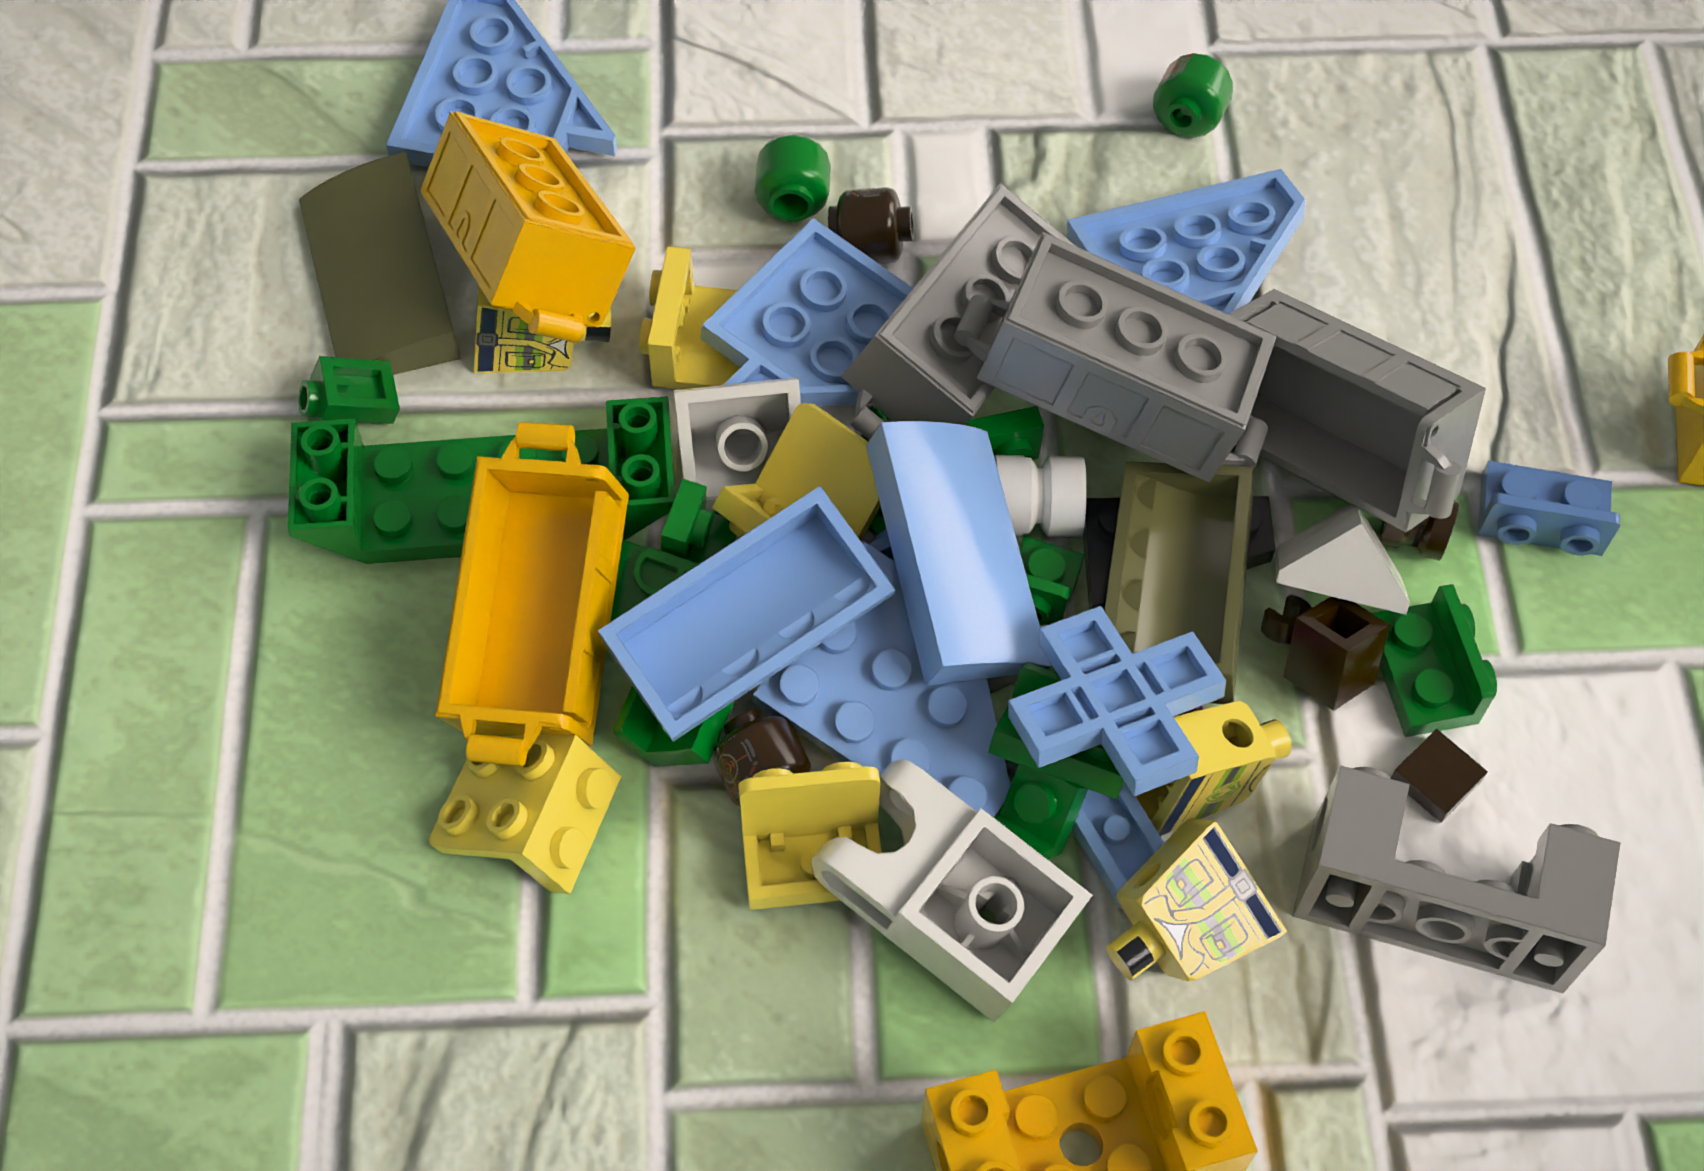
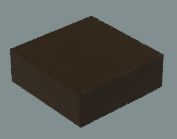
M1436 728L1394 770L1390 779L1410 784L1408 795L1442 823L1484 780L1488 771Z

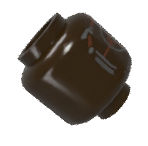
M892 188L847 190L840 195L837 205L829 206L828 228L878 264L896 262L902 254L903 242L914 240L912 207H901L899 197Z
M758 710L742 713L728 721L723 728L726 736L715 746L713 752V762L732 801L740 806L739 782L752 778L756 773L767 769H786L793 774L810 772L811 769L810 760L792 724L787 719L778 715L762 717Z

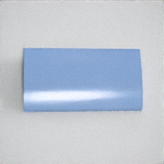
M882 422L867 443L866 449L925 686L1018 675L1025 663H1032L1049 669L1051 667L1049 659L1039 645L1040 625L988 432L971 426L945 422Z
M819 486L599 629L598 632L604 646L661 727L674 742L896 594V589L822 487Z

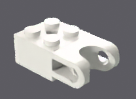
M908 760L893 761L879 776V805L901 828L904 846L896 852L877 854L848 837H836L822 845L813 856L812 869L814 876L829 892L991 1021L995 1022L1015 1001L1093 895L982 808L978 812L914 763ZM983 908L990 910L996 916L992 924L985 921L979 915Z

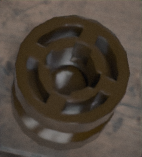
M1454 500L1449 517L1438 519L1429 516L1408 532H1404L1383 521L1379 534L1380 542L1394 548L1404 544L1413 546L1418 549L1421 556L1440 561L1455 524L1459 501Z

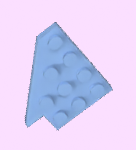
M515 0L447 1L386 143L389 156L406 151L409 164L429 167L449 113L457 111L555 138L566 154L569 148L615 156L617 152L616 136Z
M1282 169L1068 219L1067 239L1085 251L1221 312L1230 314L1248 304L1304 219L1305 198Z
M813 218L702 324L700 339L740 367L724 385L798 377L801 404L813 403L817 406L856 405L860 392L841 376L913 290V287Z
M864 541L862 544L894 586L896 594L762 682L753 694L752 702L772 716L778 715L787 719L796 732L840 762H855L862 767H875L878 769L880 776L891 762L908 760L931 775L975 811L978 812L982 808L994 817L1006 799L1010 788V781L1005 759L988 753L997 722L987 678L925 686L895 561Z

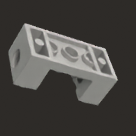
M1340 765L1313 820L1293 917L1559 993H1564L1606 946L1621 842L1600 837L1594 830L1583 825H1556L1549 823L1538 838L1536 854L1530 862L1522 861L1511 876L1510 885L1495 880H1478L1476 882L1446 874L1442 867L1432 862L1423 860L1403 862L1395 859L1410 784L1390 779L1385 772L1375 768H1349Z

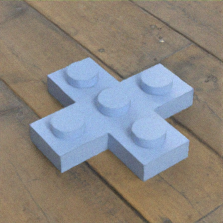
M1101 606L1040 628L1039 645L1061 681L1013 698L1008 703V717L1038 768L1102 744L1134 797L1197 772L1199 755L1173 716L1223 698L1226 679L1193 631L1132 654Z

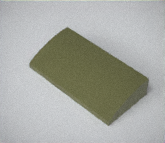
M406 151L349 169L328 179L299 198L335 357L390 361L393 375L459 360L460 355Z
M1126 461L1104 612L1132 654L1193 631L1226 679L1224 697L1210 703L1227 704L1234 702L1253 508V466L1221 465L1209 483L1166 463Z

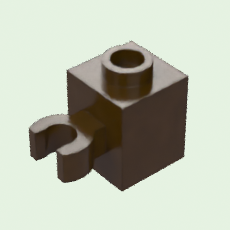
M1291 594L1286 597L1283 615L1270 607L1264 611L1261 632L1274 642L1290 644L1283 677L1335 711L1375 684L1390 624L1352 601L1329 597L1312 608L1306 600Z

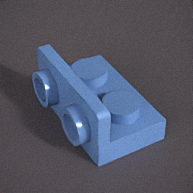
M1488 460L1481 477L1478 535L1499 538L1501 541L1513 545L1528 543L1562 549L1564 552L1572 555L1583 556L1593 554L1603 556L1620 528V514L1611 512L1612 481Z

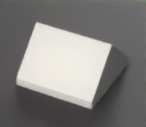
M798 377L674 390L683 479L707 486L706 510L716 511L712 506L723 486L756 483L795 408L801 404Z
M1349 504L1277 547L1275 554L1276 583L1407 614L1410 601L1402 576L1360 508Z

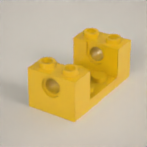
M1206 1011L1136 1030L1128 1053L1124 1058L1003 1091L997 1069L925 1089L921 1125L935 1171H1246L1258 1152ZM1071 1131H1083L1090 1134L1099 1145V1159L1087 1166H1078L1069 1162L1061 1152V1138Z

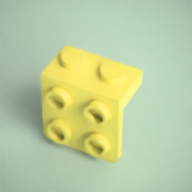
M667 247L663 270H653L651 275L649 302L651 306H655L653 319L643 318L639 350L640 354L649 355L652 386L692 389L724 385L740 369L739 366L700 339L702 324L738 290L694 286L691 249Z
M813 403L800 404L795 408L756 483L723 486L712 508L730 521L729 528L735 535L742 537L812 490L821 486L861 541L881 506L866 449L868 441Z
M489 735L521 739L524 738V735ZM538 735L536 741L528 750L527 759L523 766L468 761L466 756V761L451 793L439 812L438 820L429 837V843L437 851L444 854L511 859L549 892L570 894L621 776L577 735Z
M838 762L826 766L822 771L795 774L786 769L774 768L760 771L752 778L739 782L742 836L750 910L841 901L815 878L812 869V858L822 845L836 837H848L877 854L882 853L878 828L880 778L877 768L862 767L855 762Z

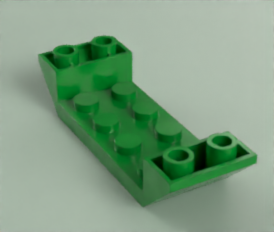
M668 396L607 400V428L575 431L574 444L578 450L581 464L606 467L629 494L623 540L630 538L668 514L675 499ZM355 418L291 423L288 533L292 538L365 564L461 557L477 456L502 458L508 445L516 435L364 446ZM520 448L519 459L566 462L567 451Z

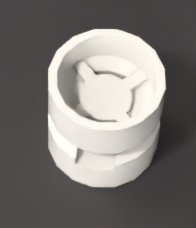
M995 455V462L1015 536L1022 537L1023 534H1029L1035 524H1040L1046 537H1082L1086 514V466L1083 456H1048L1041 468H1037L1031 457H1024V455Z

